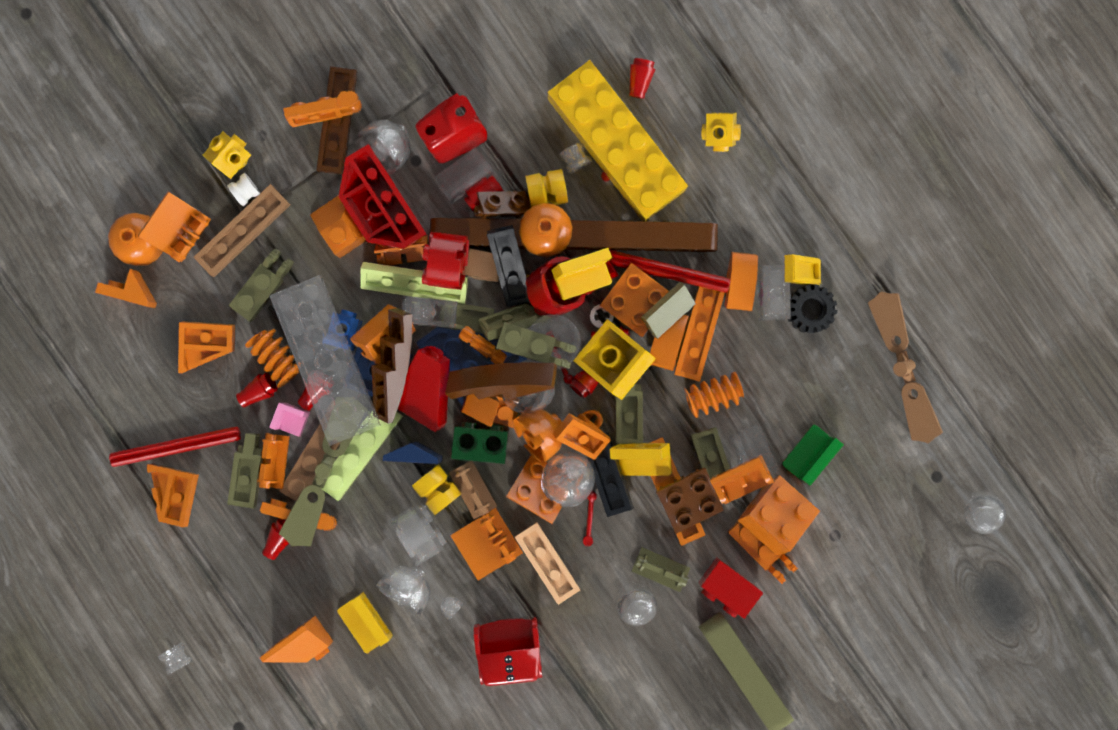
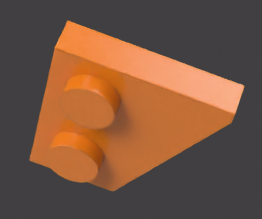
M179 322L178 373H184L235 351L234 324Z
M147 464V472L151 473L154 488L151 490L153 499L157 504L158 522L188 527L199 474L155 464Z

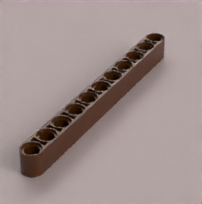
M430 218V232L468 236L469 248H490L487 231L513 225L519 249H526L522 244L519 234L521 219ZM571 220L573 227L572 238L565 249L602 250L609 248V250L716 252L718 251V224Z

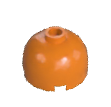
M541 203L532 206L525 212L520 221L519 234L522 244L529 252L537 256L549 258L560 254L567 248L572 238L573 227L570 217L562 208L555 204Z
M140 213L124 214L116 219L110 227L108 234L109 247L113 254L122 262L133 266H146L156 261L163 253L162 250L138 237L150 216Z
M538 408L529 409L512 421L518 438L523 435L527 443L524 447L540 462H546L553 457L563 444L556 440L553 432L562 422L555 413L550 414Z

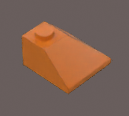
M338 196L310 214L319 233L333 253L339 258H342L366 241Z
M314 616L272 646L260 657V660L262 662L307 663L312 658H315L318 661L330 652L328 647L332 644L333 640L317 617Z

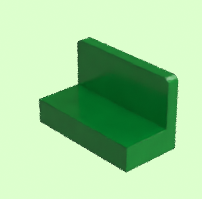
M812 425L781 464L805 485L811 486L844 444L837 438L830 437L817 425Z

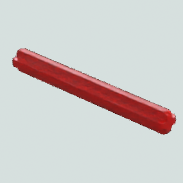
M609 250L612 256L609 261L613 266L627 269L632 263L646 274L724 293L728 292L731 281L726 277Z
M237 426L114 452L109 454V460L112 467L239 441L241 439V432Z

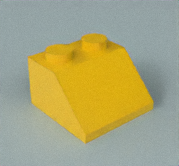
M607 319L573 361L609 392L622 400L656 358Z

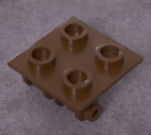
M705 467L700 470L698 468L695 469V472L686 477L684 475L681 476L682 479L678 481L674 479V483L664 487L660 486V489L656 491L676 534L724 511Z

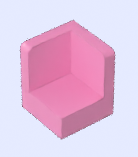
M278 403L270 428L274 430L279 429L301 437L310 411L288 403Z

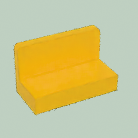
M609 248L560 263L551 270L563 300L612 283L605 264L612 258Z
M670 443L617 444L610 448V458L619 459L623 476H669L672 474Z
M364 592L337 610L365 653H369L379 645L381 647L393 636Z

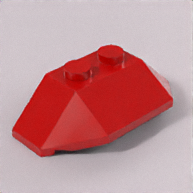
M369 144L345 158L338 197L368 243L405 249L427 235Z

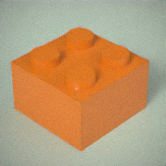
M780 475L773 478L774 483L764 486L737 520L777 556L790 552L820 512L818 508Z

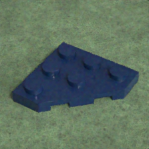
M436 327L416 342L420 349L426 346H434L442 350L443 356L450 359L449 372L474 366L494 364L490 361L491 358H486L471 347L469 342L466 343L460 339V330ZM475 333L476 335H478V334L481 335L483 338H485V339L488 341V339L485 337L484 334ZM493 339L489 342L497 347L499 339ZM502 351L507 355L503 363L527 361V358ZM466 396L457 398L462 406Z

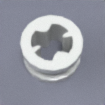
M600 305L595 306L590 313V321L597 328H600L603 324L600 320L596 321L594 319V315L598 314L596 311L602 309L603 313L607 312ZM608 312L609 318H606V320L608 319L612 322L614 316Z

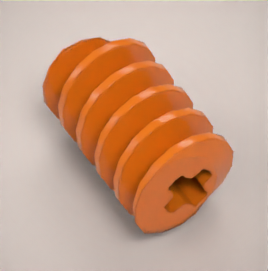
M275 329L264 330L248 340L245 347H253L251 350L252 356L260 355L257 359L259 364L267 363L264 367L265 372L274 371L271 375L273 381L281 379L277 384V387L280 388L299 373L303 363H292L296 354L287 356L286 352L290 347L288 345L279 347L283 338H272L276 332Z
M736 372L731 373L730 380L726 375H722L720 383L716 378H712L710 380V387L705 381H702L700 383V390L695 384L690 385V393L684 387L690 411L695 418H698L699 409H702L705 415H709V406H712L718 412L719 403H722L728 409L729 400H732L738 406L739 397L744 398L742 385Z

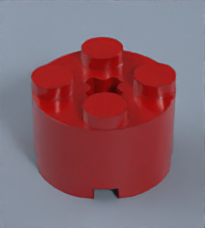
M430 232L429 242L424 245L423 260L427 261V268L423 270L422 284L462 290L466 277L463 273L465 266H468L469 259L468 236Z
M553 258L535 269L527 277V295L534 307V311L538 315L559 317L581 306L585 301L587 293L563 300L551 271L558 264L571 260L570 258Z

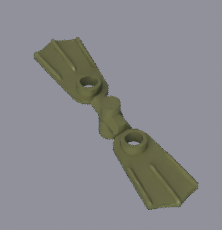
M336 397L322 443L326 454H324L321 464L315 468L316 476L313 480V485L307 486L302 490L279 532V535L286 539L292 547L311 546L325 502V493L322 488H324L327 478L331 475V469L336 459L334 457H339L345 453L368 411L356 397ZM333 440L340 442L338 450L331 449L330 444ZM311 492H315L318 495V500L315 503L310 502L308 499Z

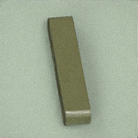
M718 612L698 626L768 730H782L795 721L721 612Z

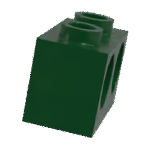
M461 422V426L454 427L451 459L505 464L509 431H503L504 426L492 424L487 429L477 428V423ZM469 433L474 437L475 443L472 448H464L461 445L460 439L463 434ZM490 436H497L501 440V448L499 450L492 451L487 447V439Z

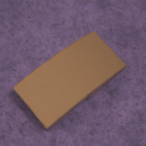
M469 249L468 266H465L463 275L477 280L498 282L499 277L492 253Z

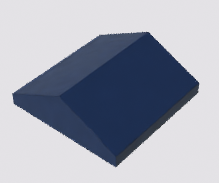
M417 441L383 455V461L438 464L443 461V456Z

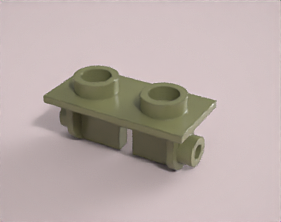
M641 547L631 572L681 592L682 587H685L689 577L687 575L690 567Z

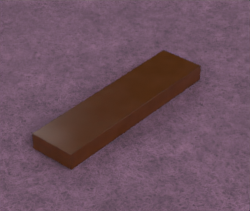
M330 66L326 97L337 98L340 92H348V90L354 92L356 89L357 70ZM352 115L323 121L316 169L318 172L343 175Z

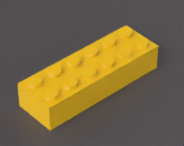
M591 60L587 61L547 92L548 101L603 172L610 178V181L642 222L648 221L688 188L687 183Z

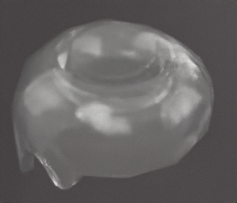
M980 491L973 493L970 500L964 505V518L972 530L981 534H990L997 531L1003 525L1006 519V510L1004 503L996 494L989 491Z
M633 582L624 585L618 591L615 600L619 616L625 623L632 626H641L649 623L657 613L656 609L658 607L653 593L648 586L641 583Z

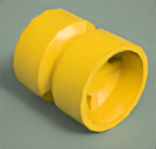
M562 169L547 171L546 176H542L540 173L525 176L531 207L548 202L555 205L568 203Z
M437 465L412 485L420 497H426V505L434 515L462 494L453 482H447L448 475L440 465Z

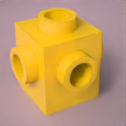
M737 113L706 114V124H702L701 131L702 140H706V146H713V151L725 152L729 151V147L736 145V140H740L741 125L737 124ZM719 128L724 131L723 136L719 134Z
M222 131L220 135L215 136L211 140L209 148L204 152L203 156L231 179L238 170L246 166L251 154L244 149L247 144L237 135L233 134L230 137Z

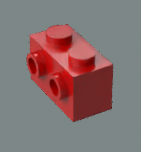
M717 557L698 582L703 588L701 593L713 602L717 598L725 605L722 609L734 618L740 615L745 619L763 595V592Z

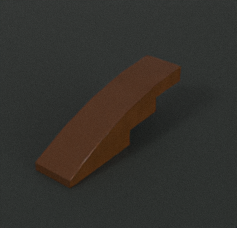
M399 308L388 310L389 336L380 338L381 363L372 365L374 416L388 424L393 423L402 397L412 344V314Z
M535 362L498 363L450 371L445 394L450 399L474 394L479 400L502 394L509 400L554 389L557 365L555 363Z

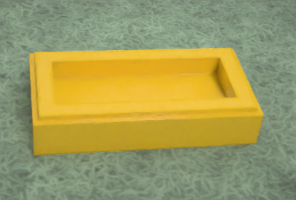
M794 254L784 255L785 282L820 285L821 260L819 258Z

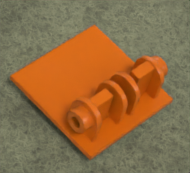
M167 192L138 234V237L167 253L174 260L182 262L186 259L191 248L195 246V242L197 239L199 240V236L206 226L208 227L211 218L170 192Z
M631 263L600 306L639 336L643 337L648 328L641 317L669 291Z
M530 455L506 497L553 524L577 480L545 461L540 462Z
M496 508L450 535L478 581L506 563H511L523 553Z

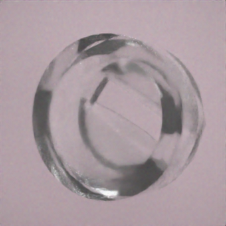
M447 597L441 603V611L450 620L464 604L458 598Z

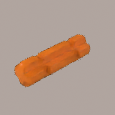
M465 326L460 332V339L466 343L469 342L471 347L486 358H491L490 361L494 364L503 363L506 360L507 355L499 349L496 350V346L481 335H476L475 331L470 327Z

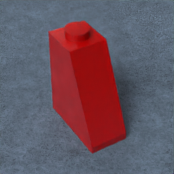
M426 346L417 351L408 369L398 410L432 431L437 432L445 427L447 423L448 396L445 394L449 377L450 359L443 356V351L437 347Z

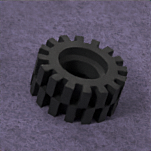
M807 285L793 292L791 298L787 301L788 308H786V313L789 315L788 321L793 323L792 326L795 329L798 328L803 333H816L827 329L834 322V315L838 311L835 310L837 301H833L832 297L834 295L832 292L828 293L827 288H821L819 285ZM807 299H814L820 304L821 313L818 318L808 319L803 315L802 305Z

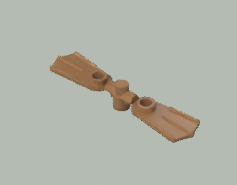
M880 292L874 299L868 302V305L886 347L896 354L897 363L893 366V371L895 375L903 377L905 382L902 388V399L911 440L930 443L937 436L941 435L943 431L925 389L921 384L913 382L916 381L913 373L916 364L908 358L907 352L904 351L908 346L909 340L900 296L898 293ZM895 336L900 337V345L895 343ZM912 389H915L918 392L917 398L912 396Z

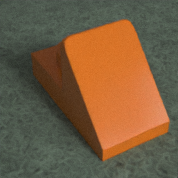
M133 269L129 270L125 284L109 280L108 285L98 282L95 293L151 308H156L157 305L139 271Z
M474 394L466 396L461 411L487 426H492L494 422L513 428L512 421L517 417L521 402L516 399L507 400L502 395L479 400Z
M569 413L553 432L556 440L593 460L597 458L611 441L601 429L581 413L578 417Z

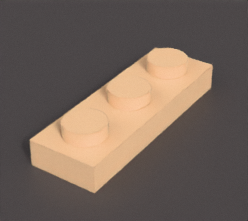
M538 522L515 536V539L558 605L580 591V587Z

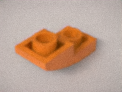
M731 252L726 276L731 281L724 303L726 309L752 311L758 271L757 254Z
M683 315L658 339L654 337L650 354L656 359L651 365L671 371L674 370L689 316Z

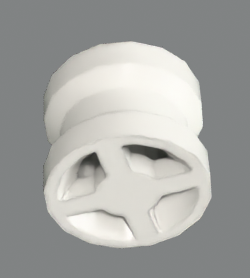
M243 173L240 176V180L236 183L231 182L227 185L230 192L243 207L248 204L249 199L260 194V191L246 173Z

